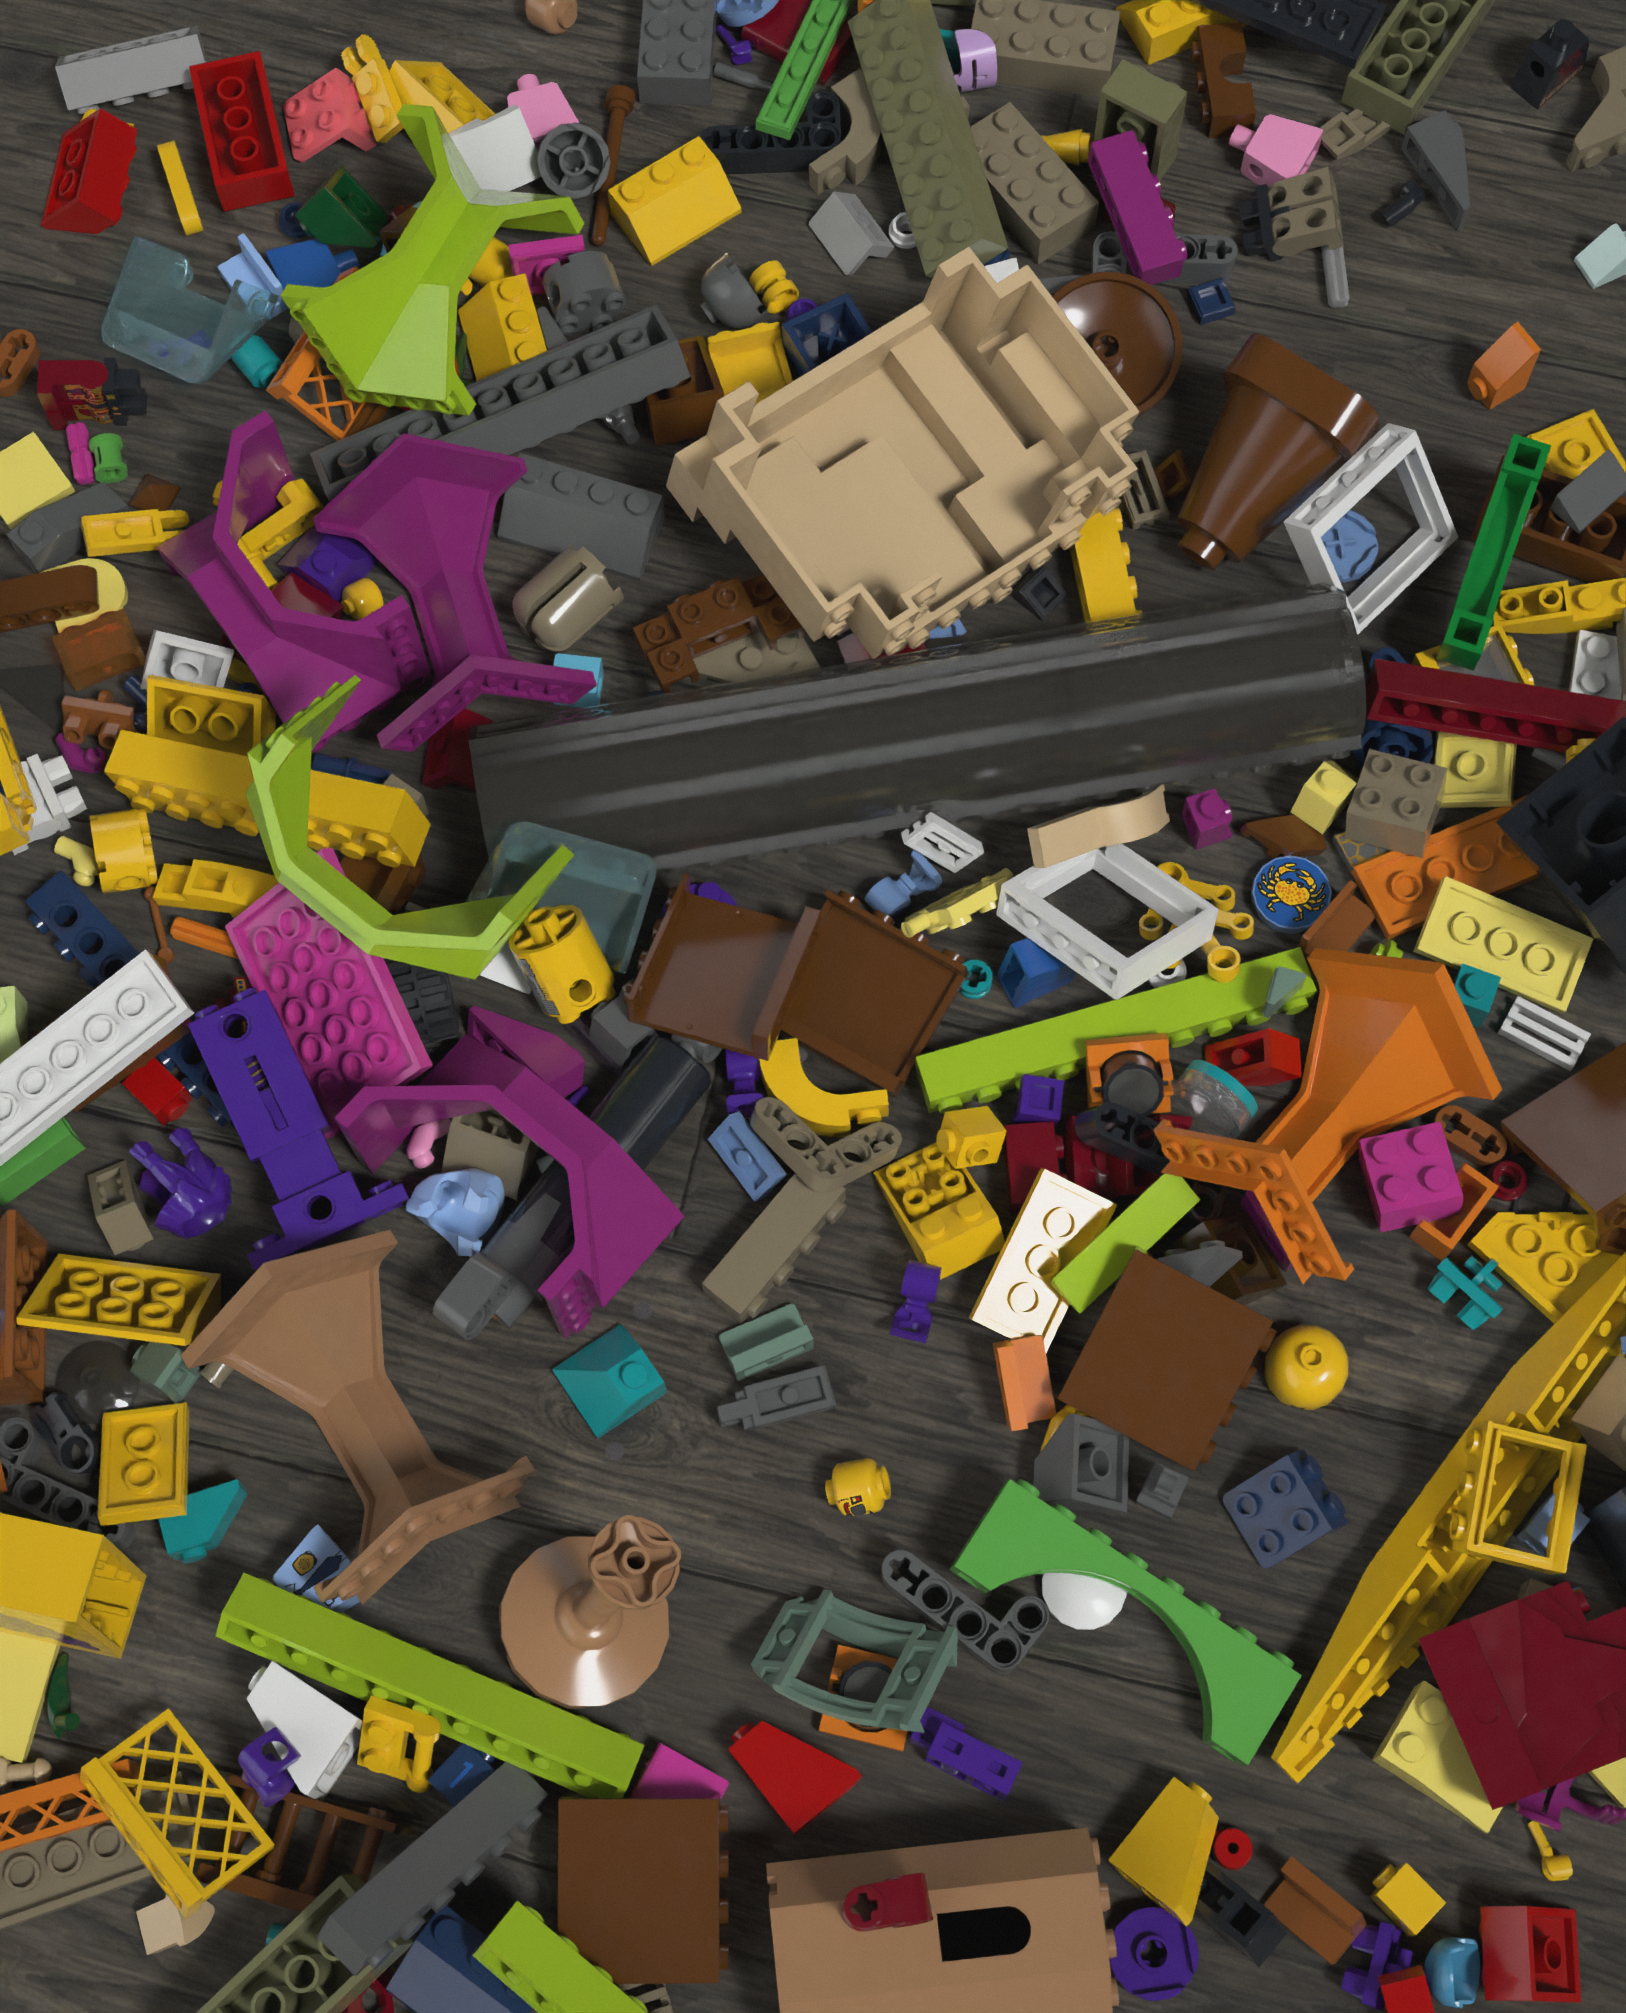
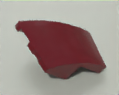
M1157 1115L1148 1117L1157 1122H1161L1163 1119L1170 1120L1173 1128L1188 1130L1192 1125V1116ZM1077 1116L1064 1119L1066 1175L1068 1181L1107 1200L1139 1198L1161 1177L1085 1144L1079 1139L1075 1131ZM1134 1133V1141L1138 1145V1138Z

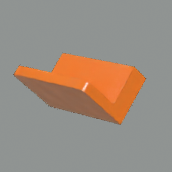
M1033 1335L992 1343L1006 1424L1011 1432L1028 1429L1027 1423L1054 1417L1056 1409L1043 1337L1041 1335Z

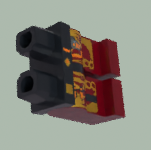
M104 358V364L95 360H39L37 395L44 411H46V416L53 431L66 430L68 421L94 420L99 424L115 422L116 426H127L128 415L147 414L148 397L145 388H141L138 368L119 369L116 358Z

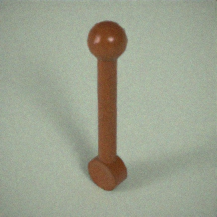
M150 886L145 889L144 897L150 902L160 944L157 956L166 959L167 964H170L174 961L175 954L168 947L159 906L152 898L156 887Z

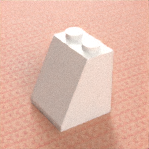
M272 1661L268 1668L262 1666L253 1676L248 1686L251 1693L247 1697V1701L265 1732L278 1727L301 1754L298 1761L287 1768L298 1789L305 1795L323 1802L360 1745L363 1721ZM272 1741L280 1758L283 1760L288 1754L286 1746L281 1742Z

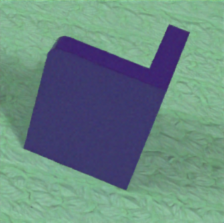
M1024 1074L1020 1079L1017 1111L1011 1117L1010 1125L1054 1121L1055 1126L1060 1120L1064 1081Z

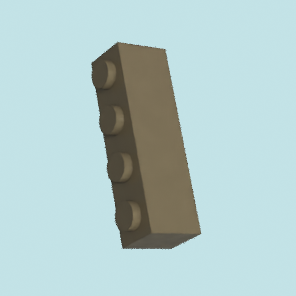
M795 1173L703 1281V1293L741 1324L748 1316L755 1318L767 1304L768 1298L765 1295L775 1284L781 1287L791 1276L795 1269L791 1264L801 1252L806 1256L817 1245L821 1238L817 1233L827 1221L832 1225L843 1214L847 1207L843 1203L846 1200V1189L842 1186L829 1193L817 1192L807 1186Z

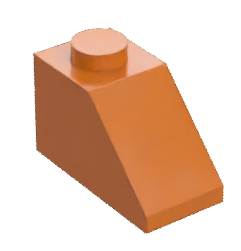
M1519 322L1513 324L1473 364L1467 380L1473 397L1482 401L1488 410L1525 389L1541 351Z

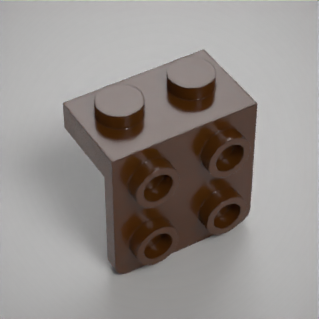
M421 853L415 867L400 864L399 867H390L380 863L376 858L367 856L358 860L344 855L340 862L346 878L392 915L406 913L404 909L415 888L417 889L421 885L426 873Z

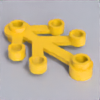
M1165 862L1157 866V868L1200 897L1211 900V904L1219 909L1215 926L1229 929L1230 935L1238 940H1245L1252 936L1254 920L1251 915L1243 912L1236 914L1227 912L1235 906V891L1232 887L1228 885L1215 886L1191 880L1184 868L1174 862ZM1219 897H1228L1229 899H1227V900H1220V899H1218V898H1219ZM1149 907L1147 914L1143 915L1139 920L1140 935L1146 940L1160 938L1163 934V916ZM1172 923L1169 932L1177 928V926ZM1239 924H1244V925H1246L1247 927H1245V928H1238V927H1236V926L1239 925ZM1155 925L1157 927L1151 929L1147 928L1146 926ZM1212 935V939L1201 946L1208 957V973L1217 982H1230L1240 972V955L1236 949L1230 946H1221L1215 936ZM1181 959L1167 969L1177 967L1181 963Z

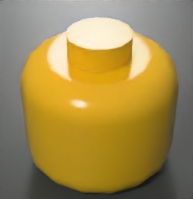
M361 578L347 585L342 590L341 604L344 605L343 611L355 620L363 619L384 605L380 589L369 578Z

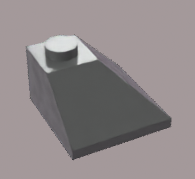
M1068 1414L1034 1460L1033 1486L1040 1491L1038 1498L1051 1507L1054 1503H1057L1068 1510L1127 1513L1129 1437L1096 1419L1078 1414Z

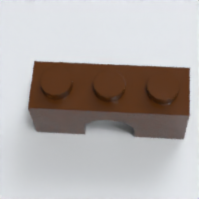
M1242 22L1199 25L1196 41H1191L1190 57L1192 64L1197 63L1198 71L1195 72V90L1197 94L1202 93L1203 102H1200L1199 115L1201 124L1207 125L1208 138L1231 137L1238 124L1253 130L1256 109L1252 84L1232 83L1224 78L1230 75H1241L1243 72L1246 47Z

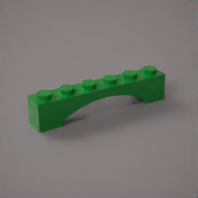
M1513 434L1495 482L1436 658L1437 660L1472 671L1475 670L1482 655L1507 572L1551 445Z

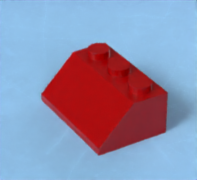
M99 108L62 134L41 222L42 227L49 230L98 234L106 228L117 224L123 211L122 206H120L122 195L130 181V177L127 175L129 165L137 151V146L134 143L138 129Z

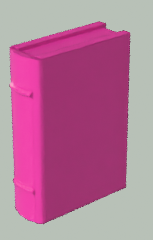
M658 1743L649 1761L645 1762L646 1767L629 1798H712L714 1793H721L722 1799L730 1783L669 1747Z

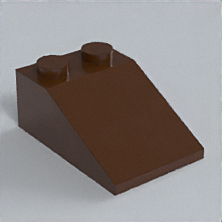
M703 335L678 340L691 377L681 381L675 387L662 389L643 399L655 445H672L679 443L681 440L707 435L716 402L724 397L723 388Z

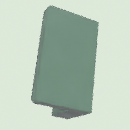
M792 1303L719 1335L720 1342L737 1381L814 1349V1341L809 1328L803 1324L795 1304Z

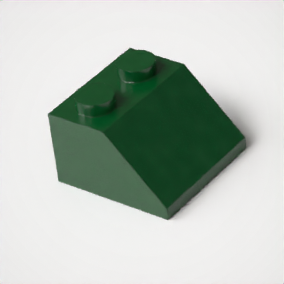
M343 165L335 170L311 193L295 214L299 219L301 228L309 236L316 237L321 243L373 248L381 239L379 231L389 224L387 212Z

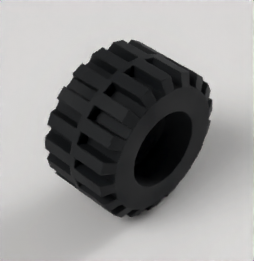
M384 958L423 1045L457 1037L459 1022L448 973Z

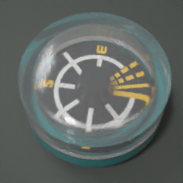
M1193 1060L1173 1085L1175 1097L1191 1115L1212 1130L1228 1137H1238L1258 1111V1105L1254 1097L1240 1082L1224 1070L1206 1061Z

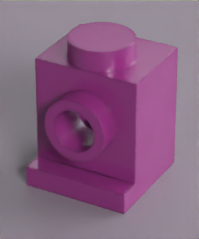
M1216 788L1185 799L1181 818L1195 850L1232 838L1233 835L1229 828L1230 822H1232L1231 809L1228 802L1219 797Z

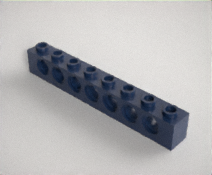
M62 870L25 900V903L33 912L28 919L43 935L50 931L57 938L53 946L68 962L75 958L83 966L78 973L93 989L101 985L140 954ZM69 917H78L72 926L62 927L64 921ZM103 943L99 952L92 955L87 954L88 949L92 945ZM194 1014L190 1016L191 1022L196 1021ZM191 1032L156 1056L170 1072L176 1067L185 1076L180 1083L185 1086L195 1099L202 1095L211 1104L206 1111L221 1127L228 1123L237 1132L220 1093L214 1092L215 1082L204 1059L195 1065L188 1064L189 1058L194 1053L200 1052Z

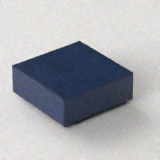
M1223 278L1188 288L1187 297L1200 325L1235 314L1236 307Z

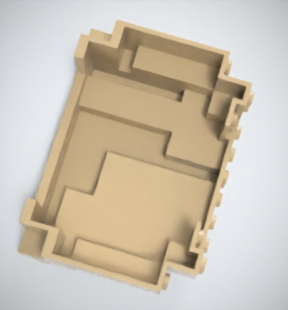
M967 247L938 265L923 302L756 405L759 393L750 381L717 400L707 435L675 454L666 487L692 522L704 516L724 544L737 537L813 642L824 635L829 639L851 629L870 656L875 659L884 652L890 656L907 646L911 649L917 648L930 637L929 632L939 625L942 629L949 627L961 617L959 612L968 606L976 609L991 600L994 604L1002 601L1013 591L1011 586L1021 578L1020 572L1029 566L1033 570L1041 567L1052 557L1050 553L1058 547H1061L1063 550L1070 548L1082 537L1079 532L1089 518L1099 512L1102 516H1105L1119 506L1122 502L1119 497L1132 487L1129 482L1138 469L1122 449L1123 444L1121 441L1134 430L1131 425L1138 416L1139 410L1028 264L997 283L971 248Z

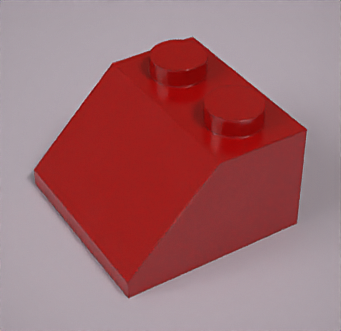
M1534 1906L1480 1907L1481 1921L1479 1924V1934L1483 1949L1481 1978L1485 1988V2001L1581 2003L1576 1909Z

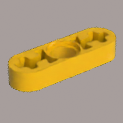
M172 140L157 145L186 236L204 231L175 141Z

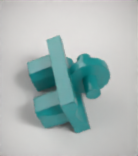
M1473 1256L1463 1264L1475 1275L1473 1279L1469 1278L1450 1259L1445 1258L1437 1266L1440 1271L1435 1275L1427 1288L1442 1303H1445L1459 1288L1463 1290L1471 1300L1457 1316L1472 1330L1485 1323L1490 1317L1495 1319L1504 1309L1479 1287L1483 1282L1495 1293L1503 1285L1491 1273L1499 1264L1493 1258L1485 1266Z

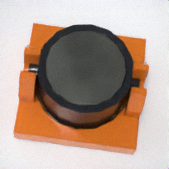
M1167 1033L1085 1040L1088 1108L1112 1102L1146 1117L1150 1114L1171 1112L1170 1097L1174 1095L1171 1083L1173 1072L1169 1060V1038Z
M838 1645L827 1692L850 1699L876 1703L898 1659ZM822 1714L819 1732L900 1752L904 1750L908 1732L905 1730L882 1729L881 1727L855 1724Z

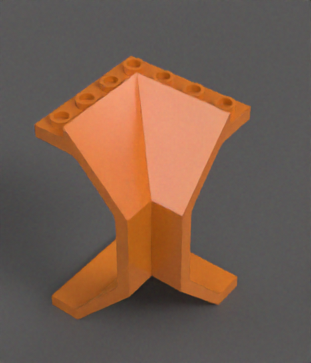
M1315 948L1307 957V960L1319 983L1320 993L1302 1083L1298 1094L1255 1143L1173 1128L1170 1120L1163 1119L1154 1129V1132L1162 1145L1163 1154L1170 1162L1160 1173L1253 1191L1302 1284L1312 1274L1345 1281L1354 1271L1352 1263L1342 1261L1312 1202L1359 1148V1140L1374 1137L1456 1098L1469 1096L1494 1100L1502 1091V1087L1444 963Z

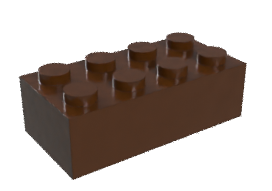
M1502 455L1470 537L1471 541L1476 542L1504 455ZM1543 469L1513 555L1590 583L1623 578L1626 572V498L1623 496L1619 497L1578 534L1550 509L1558 493L1574 479Z

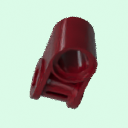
M925 1873L897 1876L886 1879L883 1882L860 1885L853 1888L847 1894L842 1905V1916L845 1923L855 1931L867 1932L889 1927L901 1928L933 1921ZM860 1896L865 1897L867 1904H874L876 1910L870 1913L869 1921H862L860 1914H852L851 1908L856 1906Z

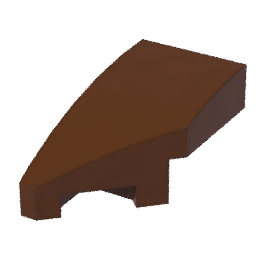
M1296 815L1245 823L1240 828L1241 834L1246 838L1252 835L1267 847L1266 854L1272 859H1275L1281 853L1284 856H1319L1327 850L1323 834Z

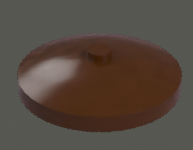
M1097 272L1081 276L1069 282L1052 296L1139 410L1137 417L1151 410L1163 399L1177 376L1182 359L1183 345L1178 319L1174 310L1160 292L1147 282L1128 274Z

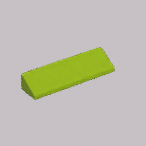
M1164 1173L1051 1280V1285L1081 1314L1122 1275L1136 1246L1148 1251L1200 1201L1199 1197L1182 1177Z

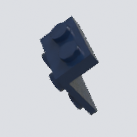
M1305 1450L1287 1454L1223 1496L1225 1507L1263 1568L1268 1569L1277 1565L1319 1538L1334 1533L1349 1524L1344 1516L1346 1510L1342 1501L1334 1492L1328 1490L1321 1478L1323 1477L1321 1466L1313 1456L1307 1455Z

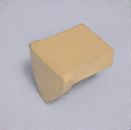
M166 1894L165 1899L136 1911L146 1954L159 1953L175 1945L181 1947L198 1938L211 1922L215 1913L214 1906L205 1901L201 1904L199 1910L185 1919Z

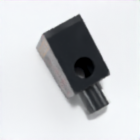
M1560 19L1528 48L1511 85V89L1538 110L1584 69L1590 43L1589 38L1577 29L1572 22ZM1544 68V76H1539L1540 71Z

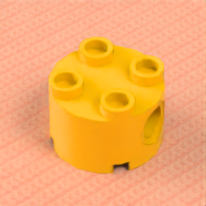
M136 808L89 815L95 857L100 871L99 879L102 893L144 888L157 884L158 877L146 809L138 810Z

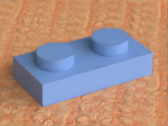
M740 1111L729 1114L708 1138V1141L754 1202L765 1199L787 1175Z

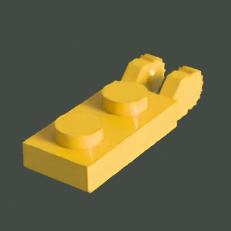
M362 34L355 40L358 50L351 46L347 47L341 56L345 69L353 75L352 80L355 83L376 142L387 143L404 128L396 116L402 107V103L386 62L381 58L376 44L369 35Z
M158 509L83 516L81 517V528L87 556L93 557L158 550V546L183 532V530L163 532V529L182 528L190 521L186 511L178 509L176 511H158Z

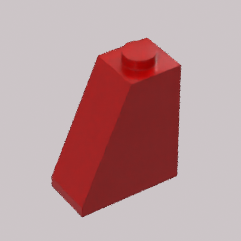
M750 1721L730 1737L734 1744L728 1748L729 1753L794 1836L862 1780V1775L856 1768L764 1721H761L756 1726Z

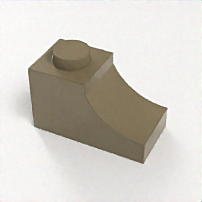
M126 1160L87 1175L95 1218L114 1255L139 1249L146 1242L154 1240L149 1217L142 1204L132 1171Z

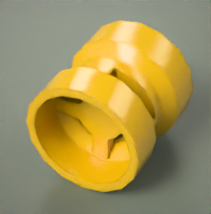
M773 260L762 264L752 273L749 279V283L754 291L763 296L762 303L770 313L776 314L788 309L799 296V290L792 280L786 279V271L779 261Z

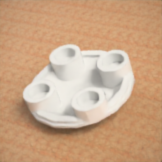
M1046 1573L1042 1578V1596L1048 1607L1049 1614L1057 1618L1062 1624L1077 1630H1094L1108 1625L1121 1611L1127 1595L1125 1591L1118 1587L1087 1576L1068 1573Z

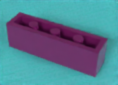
M1131 130L1092 142L1088 163L1133 276L1150 285H1154L1181 275L1184 261L1187 260V250L1181 238L1177 239L1174 233V218L1169 206L1164 207L1160 198L1161 186L1156 174L1151 175L1148 168L1147 149L1143 142L1138 143L1134 131Z

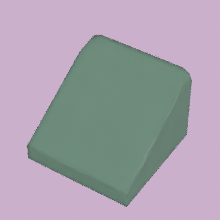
M1278 966L1269 985L1262 1011L1263 1016L1270 1018L1302 988L1307 975Z

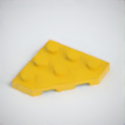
M1498 1212L1467 1244L1485 1262L1488 1263L1492 1258L1499 1264L1494 1270L1554 1324L1621 1257L1620 1255L1595 1249L1597 1234L1595 1233L1593 1216L1590 1214H1573V1212H1539L1538 1214Z

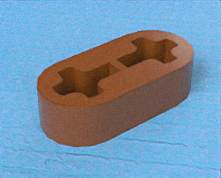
M13 330L4 337L0 344V377L5 378L8 373L11 377L9 380H1L0 397H11L18 393L39 358L40 347L33 334L28 330ZM25 344H27V350L20 349L18 353H16V347L22 348Z
M1448 1105L1443 1107L1434 1117L1432 1123L1441 1122L1448 1148L1474 1165L1490 1168L1505 1155L1507 1141L1504 1135L1467 1110L1456 1105ZM1451 1118H1455L1459 1121L1457 1124L1458 1130L1455 1129L1450 1134L1444 1130L1446 1127L1444 1121L1448 1122ZM1488 1139L1494 1143L1492 1146L1494 1152H1489L1485 1156L1479 1152L1482 1147L1479 1143L1483 1144Z

